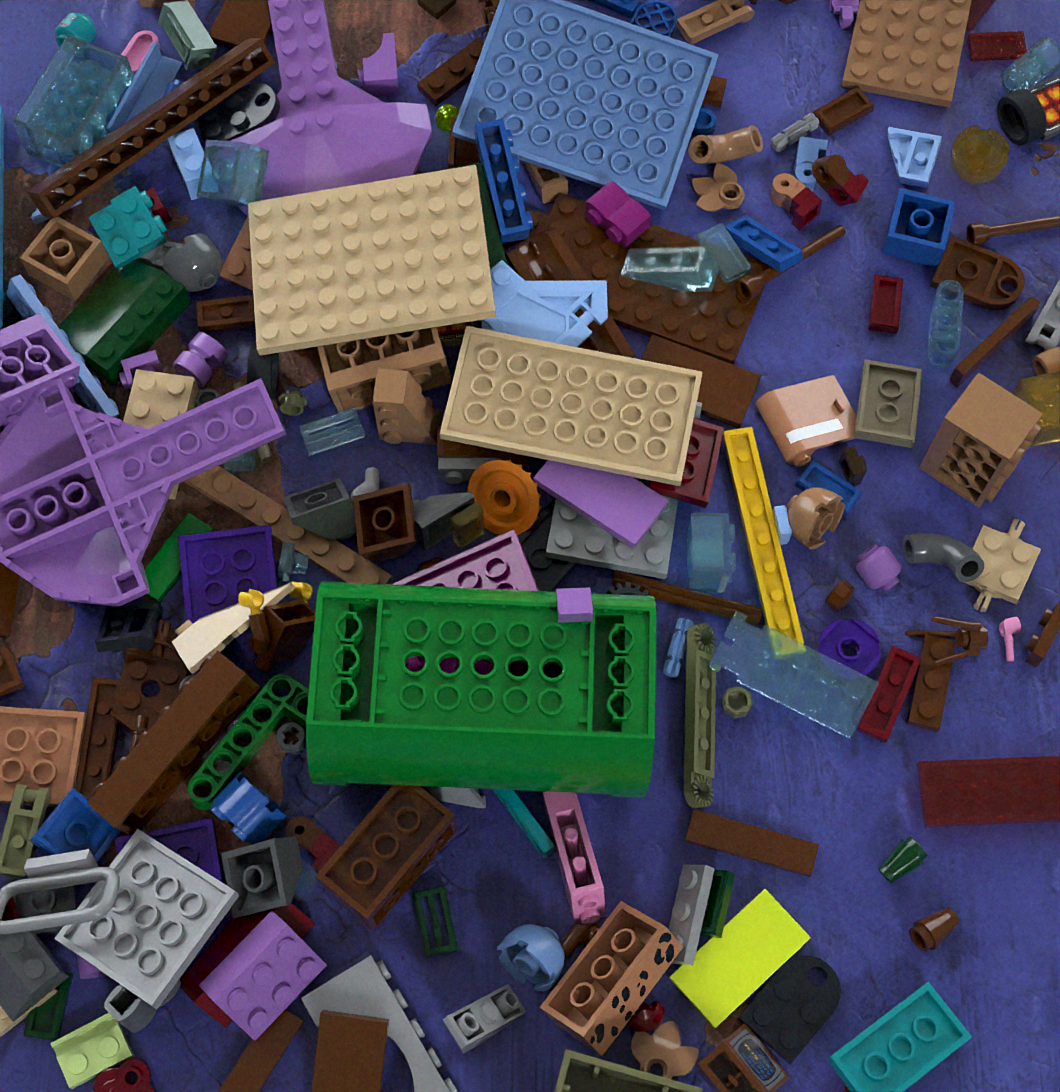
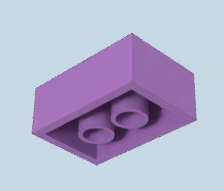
M271 910L199 986L216 1005L256 1041L327 965Z

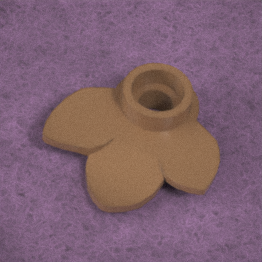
M716 164L713 178L700 177L692 179L694 192L700 197L696 206L704 211L715 212L722 208L735 209L741 206L744 201L745 194L742 187L737 183L736 173L724 164Z
M673 1021L659 1026L652 1036L645 1031L635 1032L631 1042L632 1054L640 1063V1071L651 1074L650 1067L658 1064L663 1069L661 1077L668 1079L688 1074L694 1067L699 1054V1050L695 1047L680 1046L679 1031Z

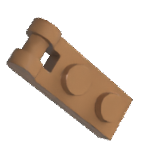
M717 0L678 18L676 27L688 44L692 45L739 22L745 23L750 21L754 17L755 11L750 5L745 4V0Z

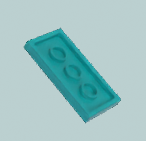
M927 982L836 1051L827 1061L851 1092H904L971 1039L972 1036L931 984Z

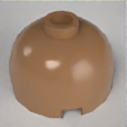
M811 487L799 495H794L787 504L788 521L792 529L791 535L810 550L817 549L823 545L825 540L820 539L821 536L828 529L833 533L842 518L845 504L840 500H843V498L831 490Z

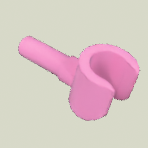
M1018 617L1005 619L999 624V632L1004 637L1007 662L1014 661V640L1012 635L1021 633V623Z

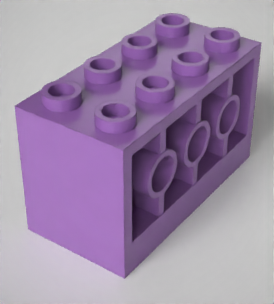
M40 313L0 330V433L8 425L9 417L19 412L29 402L28 399L33 396L36 402H41L39 396L47 392L43 395L46 399L51 394V390L46 385L59 377L64 380L74 399L80 364Z

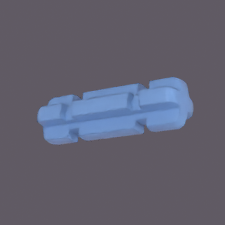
M679 618L677 620L676 633H673L666 657L668 660H665L662 670L665 676L671 678L679 676L682 665L680 663L683 662L687 649V632L694 625L689 619Z

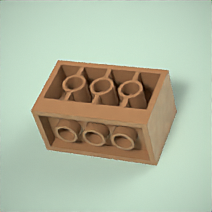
M437 327L317 346L327 388L340 415L373 406L372 401L377 368L408 371L421 386L422 392L452 383Z
M978 372L945 416L919 468L980 508L986 499L990 502L994 499L1003 483L1017 467V464L1041 429L1037 422L1043 413Z

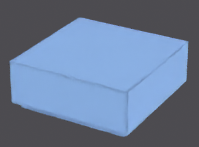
M785 505L775 506L773 516L780 545L788 544L792 529L788 521L787 508Z

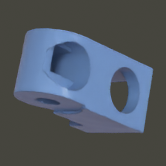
M800 137L796 150L793 176L814 192L818 182L813 176L812 166L816 159L825 157L828 140Z

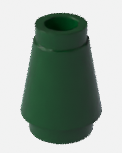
M909 836L905 841L902 839L899 841L878 870L892 884L895 880L923 865V860L928 855Z

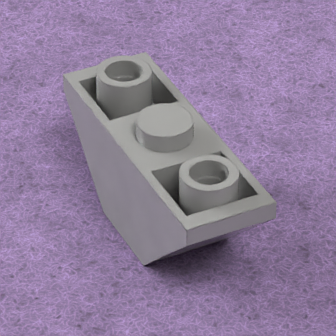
M509 984L446 1016L443 1022L464 1054L484 1043L523 1016L526 1010Z

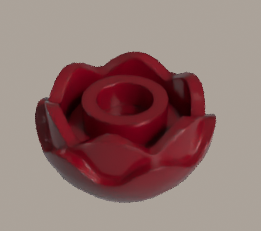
M657 1000L653 1001L652 1004L642 1002L627 1022L628 1027L636 1032L648 1031L659 1027L664 1019L665 1007H662Z

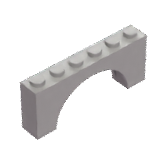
M370 955L301 998L318 1029L322 1010L389 1019L388 1037L398 1045L409 1063L414 1082V1092H457L451 1079L447 1078L443 1081L437 1071V1068L442 1066L433 1048L426 1051L420 1039L425 1034L417 1020L414 1018L409 1021L403 1009L408 1007L401 992L399 989L392 992L386 980L391 978V975L382 960L375 963Z

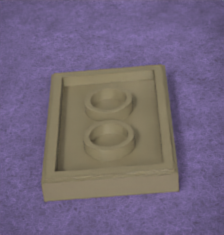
M864 359L854 438L913 448L916 438L923 369Z

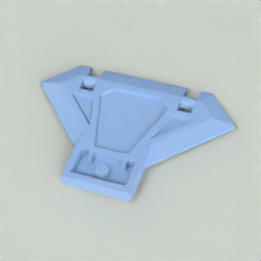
M501 260L491 269L497 317L479 321L482 322V329L578 347L592 334V331L587 326L593 320L602 325L608 319L607 281H525ZM581 309L584 313L578 318L575 313Z

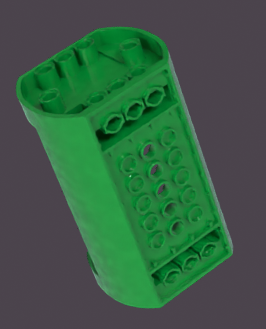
M322 581L318 587L306 718L307 762L311 782L314 785L348 786L349 783L595 793L609 794L610 797L645 798L651 777L655 743L656 602L654 596L591 593L593 605L592 621L558 623L556 592ZM414 656L422 658L425 662L423 669L417 672H412L405 666L406 661ZM446 658H454L458 661L459 668L453 673H445L441 670L440 663ZM486 659L493 664L494 668L489 674L481 675L475 671V663ZM514 661H522L527 665L528 671L522 676H514L509 672L508 667ZM550 662L557 663L562 668V673L558 677L550 678L542 670L544 665Z

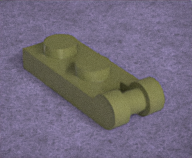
M16 785L0 843V875L28 879L24 867L27 859L35 857L37 846L29 840L43 824L46 809L51 801V789L40 787L38 790L29 789L28 785ZM26 802L34 803L32 811L24 809Z

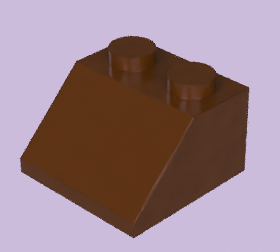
M404 483L353 496L358 553L360 556L377 563L402 557L417 543L411 484Z

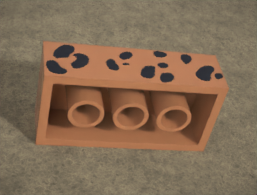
M620 901L539 1008L559 1028L603 1056L677 957L683 946L666 926Z

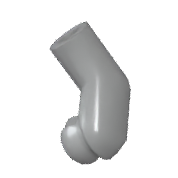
M367 468L365 470V481L351 492L350 500L353 508V496L379 490L380 471L377 468Z

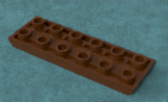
M554 226L504 250L505 258L512 269L525 281H589L561 234ZM579 309L575 315L579 318L584 312ZM609 312L608 319L602 325L593 320L587 326L592 331V334L578 346V348L637 359Z

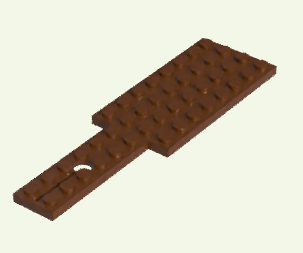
M417 170L415 175L423 174L424 172ZM562 193L558 194L549 215L525 207V212L530 211L533 228L529 231L528 239L554 226L561 234L588 280L607 281V310L617 326L651 337L653 334L727 363L735 364L765 288V285H763L758 296L750 301H744L738 295L735 284L746 275L757 276L769 269L770 265L652 224L632 243L624 247L619 243L612 242L607 236L605 229L600 226H594L589 222L586 217L585 201ZM528 239L502 244L503 250Z

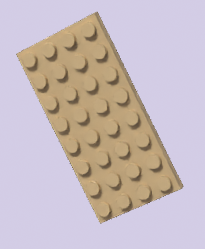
M466 326L440 430V439L680 486L703 372Z

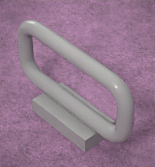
M89 849L27 859L24 870L28 875V879L11 882L0 890V934H14L97 920L112 909L119 890L120 877L112 868L99 867ZM101 880L106 881L103 897L93 907L2 921L8 900L16 894Z

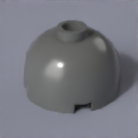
M200 233L189 235L183 238L185 244L179 248L174 245L168 251L164 258L163 269L170 277L184 285L186 291L196 292L209 289L216 283L223 268L221 252L208 235Z

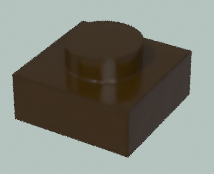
M853 446L843 450L839 463L846 481L856 486L861 484L867 472V466L864 457L858 455L856 447Z

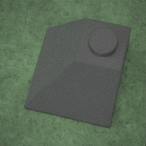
M340 478L283 497L294 525L329 540L347 539L356 532L354 509Z
M472 492L433 495L424 500L418 499L413 502L416 537L425 551L476 520L475 497Z

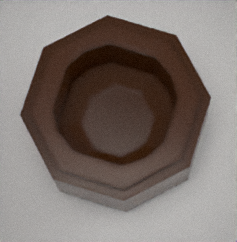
M841 580L827 596L825 604L834 611L840 610L851 600L854 587L846 580Z

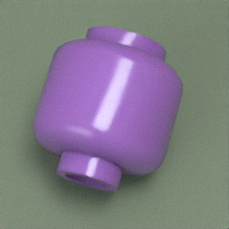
M875 544L856 558L859 561L855 567L856 572L869 589L874 590L882 587L886 591L899 582L897 575L901 572L902 565L887 546L878 547Z

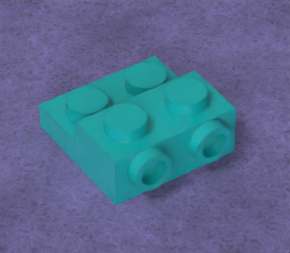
M136 186L111 199V205L88 217L117 269L168 241L164 234L167 231L166 225L159 215L154 216L150 207L154 206L151 198L145 190L141 192Z

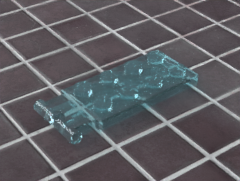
M736 610L724 633L726 637L734 640V643L731 647L720 642L708 667L717 672L723 667L737 674V682L850 739L879 682L765 624L761 630L745 622L747 615Z

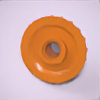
M500 458L488 461L474 471L469 480L467 492H472L475 497L476 519L484 528L497 535L505 534L511 530H515L517 535L532 527L533 523L539 518L537 515L542 506L539 505L541 494H538L537 491L538 483L533 482L530 477L531 473L525 472L522 469V465H516L511 460L504 461ZM505 492L509 494L510 499L507 498Z

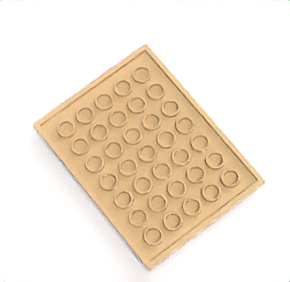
M476 165L248 203L256 345L260 356L497 317Z

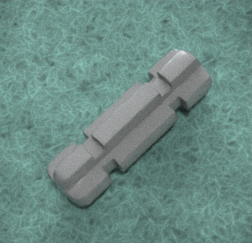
M809 113L802 118L803 121L798 120L782 131L783 134L778 133L772 137L770 146L775 152L783 151L787 148L786 145H792L800 137L806 136L807 132L810 133L818 128L819 119L813 113Z

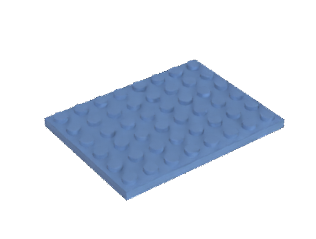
M500 0L453 127L452 136L476 144L475 124L503 119L506 130H511L514 146L510 147L512 157L517 156L519 160L599 188L612 181L619 185L630 198L665 210L719 54L565 0Z

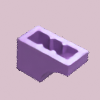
M394 33L383 34L380 48L372 56L363 58V69L358 70L360 87L365 86V91L374 97L399 95Z

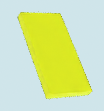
M764 889L724 926L722 938L712 937L696 952L693 966L682 965L669 979L715 1029L809 941L811 937L774 897Z

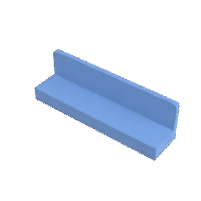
M153 42L107 126L108 135L161 99L168 83H172L174 79H180L185 69L183 62L162 56L158 43Z

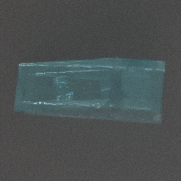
M707 247L629 249L622 275L686 292L712 291L719 265Z

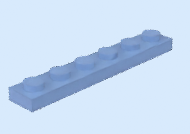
M21 274L10 278L6 295L25 320L40 313L80 364L75 393L87 410L118 418L119 412L116 403L104 393L99 379L94 375L92 376L82 355L75 352L69 343L67 334L64 330L59 329L53 321L50 310L38 300L33 286L29 283L27 284Z

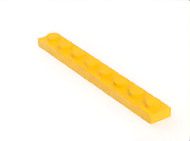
M747 427L724 431L722 436L773 658L780 659L804 655L806 652L753 428Z

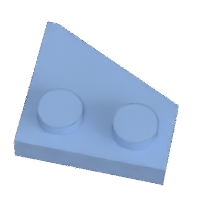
M889 127L888 141L899 183L927 188L941 146L942 136Z

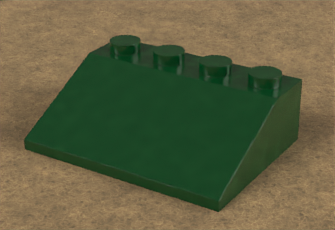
M134 260L119 269L114 266L64 319L58 328L64 330L67 334L70 345L75 352L82 355L85 365L116 386L121 380L119 373L124 371L121 360L146 353L191 302L184 285L174 280L165 272Z

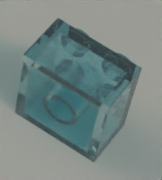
M207 140L196 197L220 204L248 207L249 202L260 201L265 171L268 165L269 150L244 142Z
M691 513L686 534L688 589L704 593H724L727 582H732V572H735L736 555L731 553V544L734 543L735 526L734 524H729V513Z

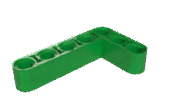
M285 674L275 675L268 681L189 781L187 791L195 808L206 811L210 809L209 807L213 804V800L239 772L245 769L285 716L306 729L307 715L301 714L299 710L303 706L308 705L309 689ZM279 688H286L290 691L285 697L274 695V692ZM261 712H267L271 715L270 719L265 722H258L254 718ZM240 737H248L252 740L245 747L235 745L236 740ZM227 761L232 764L231 768L226 772L215 770L220 762ZM201 787L212 789L210 795L205 798H198L195 796V793Z

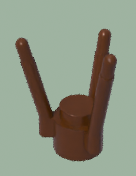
M932 616V622L960 627L961 629H957V631L907 630L905 632L906 636L924 637L925 634L936 637L956 638L957 646L962 647L965 651L936 660L935 664L937 666L970 656H979V650L985 649L988 645L987 629L980 622H965Z

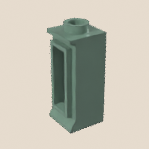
M188 0L163 3L158 25L165 30L182 60L187 64L186 71L204 69L213 62L217 46Z

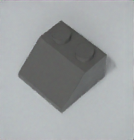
M297 836L274 838L221 853L227 886L240 895L231 907L233 919L291 904L303 871Z
M34 930L0 935V1006L14 1022L69 977Z

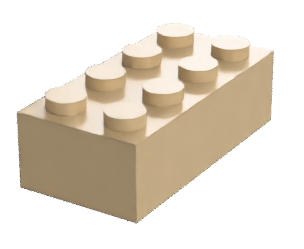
M136 369L123 422L150 429L194 409L196 397L200 392L195 377ZM179 483L174 485L168 499H176Z

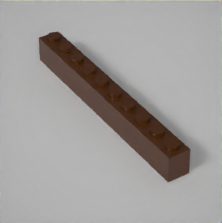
M247 38L26 191L42 216L56 218L274 65L276 62L263 39Z

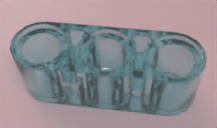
M954 280L941 282L931 303L928 359L934 366L940 368L947 367L953 362L961 342L964 292L961 284ZM943 296L949 297L951 300H947ZM941 322H947L950 326L944 325ZM939 347H944L949 352L942 351Z

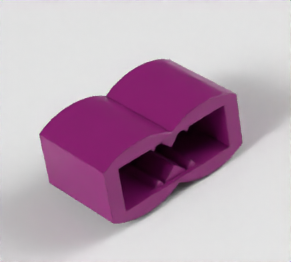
M609 181L586 201V217L589 222L594 226H600L605 229L609 239L616 244L619 243L627 247L650 227V213L612 181Z

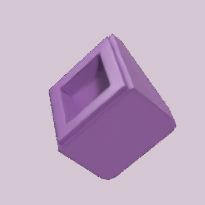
M590 588L556 589L558 623L592 621L593 605Z

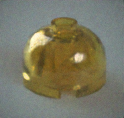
M972 126L964 129L957 135L951 149L950 159L953 170L963 181L970 184H984L993 181L1004 170L1008 161L1009 145L1005 137L995 129L989 128V131L979 129L980 126Z

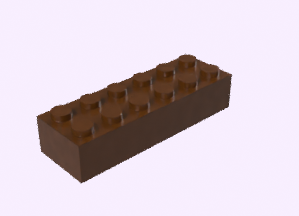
M218 650L214 655L208 656L202 662L200 671L193 680L187 681L180 688L179 696L176 700L160 711L157 716V722L152 728L144 731L137 738L136 746L129 755L122 757L115 764L112 775L95 787L91 795L92 798L87 804L116 829L133 835L137 829L142 830L201 761L203 756L223 735L228 726L261 690V687Z

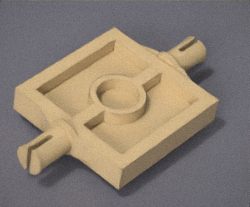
M1013 519L1008 533L999 532L983 525L974 544L973 550L984 561V570L975 580L964 583L973 586L980 592L974 604V608L978 610L982 601H984L980 612L987 611L991 598H1001L1017 605L1039 556L1040 548L1023 542L1019 538L1025 527V523L1021 521L1017 530H1015L1019 519Z

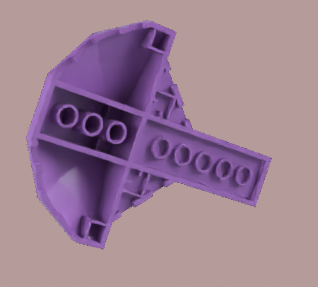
M268 0L282 89L277 94L280 101V111L274 122L235 138L216 149L211 155L209 154L216 186L248 217V203L255 202L256 199L267 200L415 175L418 166H421L424 160L423 155L427 145L433 139L427 104L385 103L337 76L324 0Z
M61 377L51 381L46 385L51 390V394L45 399L43 395L47 392L42 393L39 396L41 402H36L33 396L28 399L29 402L19 412L9 417L8 425L0 434V562L55 600L119 607L150 593L141 560L174 485L286 435L262 379L251 382L150 429L138 425L134 426L123 422L121 419L84 409L75 403Z

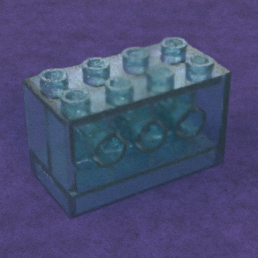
M67 35L13 121L27 154L63 167L108 135L107 126L134 78L128 58Z

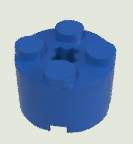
M239 772L218 794L209 808L221 820H226L232 826L235 825L231 830L243 842H248L252 845L263 842L287 817V814L282 812V808L259 786H253L250 783V778Z

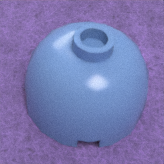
M524 924L516 927L497 947V950H502L499 960L507 972L522 984L526 982V979L536 984L533 987L536 991H547L557 981L563 970L565 954L558 940V935L552 929L534 924Z

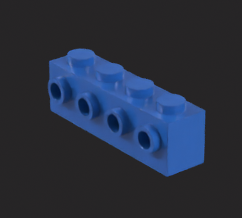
M503 119L475 124V140L501 242L506 244L528 239L529 231L533 228L530 211L525 212L523 202L527 201L524 185L519 184L517 174H520L517 156L512 157L510 147L514 146L511 130H506Z

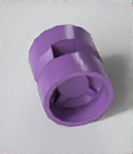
M198 332L188 344L189 351H183L173 362V367L179 375L195 377L198 387L203 388L213 376L212 369H219L228 358V353L214 338L203 332Z

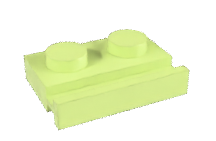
M110 1013L50 1043L52 1048H54L57 1055L56 1058L70 1089H74L95 1078L107 1068H113L134 1057L122 1026Z

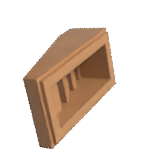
M522 161L543 204L556 201L559 193L568 196V180L565 175Z

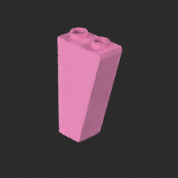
M543 792L544 808L574 925L596 923L600 918L606 917L604 887L577 794L572 792Z

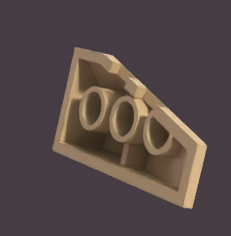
M291 582L263 593L265 598L260 611L262 612L264 606L277 604L295 588L294 584ZM237 603L199 618L194 624L188 619L174 631L178 637L172 643L192 675L200 669L202 662L208 656L214 655L217 650L219 652L222 651L230 641L250 627L248 617L251 614L250 608L243 607Z

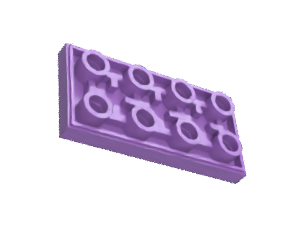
M550 460L543 465L533 478V482L538 483V487L632 549L637 546L669 502V500L631 476Z

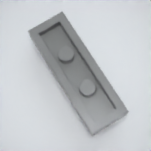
M683 864L668 929L683 948L671 964L692 966L694 964L715 870L710 866Z

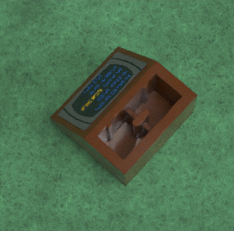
M746 1023L694 1067L713 1092H775L790 1078Z

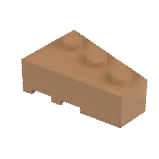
M377 368L372 402L379 440H384L390 444L409 442L437 445L438 428H441L442 412L439 409H433L432 400L430 397L424 398L421 394V386L408 371Z

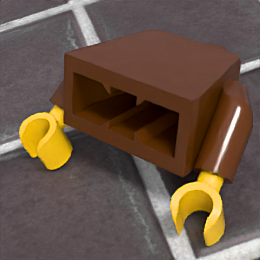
M292 582L295 588L289 595L298 600L264 606L262 612L260 608L264 603L265 597L260 591L249 589V593H239V604L250 608L251 614L248 615L252 630L249 646L259 655L255 663L261 670L272 671L276 662L293 659L298 656L314 633L315 611L311 608V604L307 602L312 595L313 589L308 583Z

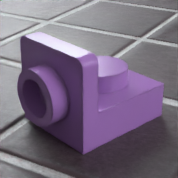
M153 350L121 360L124 371L120 372L119 376L124 390L129 388L131 390L136 369L164 372L156 351Z

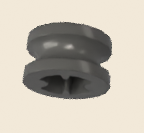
M285 723L277 731V742L286 753H298L306 745V734L297 723ZM293 731L298 732L296 735L298 738L297 743L292 744L290 742V745L285 744L287 741L285 738L286 733L291 732L293 734Z

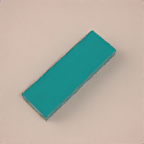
M492 789L540 855L546 859L554 853L555 845L514 790Z

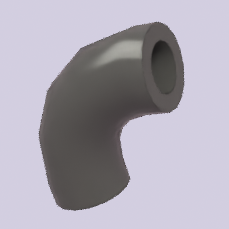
M913 533L904 536L903 553L909 564L932 563L948 568L963 582L975 580L984 570V561L979 554L969 545L952 537L935 533Z

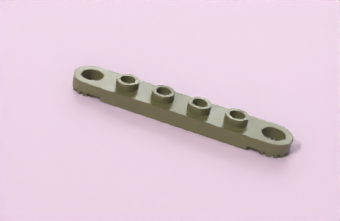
M707 623L692 625L687 632L684 796L688 805L695 809L708 807L711 805L710 802L713 801L711 797H714V794H712V791H714L712 779H714L716 656H714V645H716V641L714 639H716V636H713L715 632L714 630L711 631L712 627L708 626L709 624ZM698 636H702L703 644H701L702 641H699V639H701V637H698ZM698 787L700 790V798H698L699 795H696L698 791H695V789H698Z

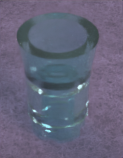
M1048 37L1039 38L1027 52L1001 73L1002 85L1007 92L1011 93L1021 88L1028 89L1045 77L1060 71L1059 46Z

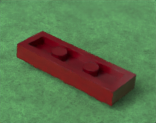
M892 645L856 731L883 743L888 741L922 659L921 657Z

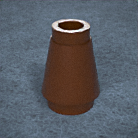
M947 907L944 910L915 921L913 927L909 930V935L913 943L924 952L929 949L935 950L960 921L957 914Z

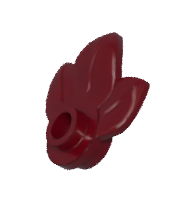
M138 1058L126 1060L119 1068H107L98 1075L93 1085L95 1092H156L150 1084V1067L145 1061ZM129 1071H134L137 1073V1082H132L129 1080Z

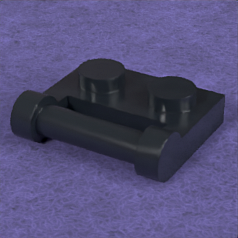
M156 602L107 608L95 640L98 652H120L124 649L135 647L140 651L151 650L155 642L153 634L157 622L162 618L163 607ZM145 619L142 630L135 632L138 620Z

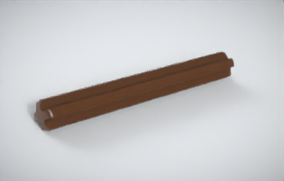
M617 570L614 573L613 587L615 584L621 583L623 588L625 582H631V588H634L636 584L641 585L639 591L643 592L647 589L650 592L648 596H654L655 599L752 625H758L761 619L762 609L760 607Z

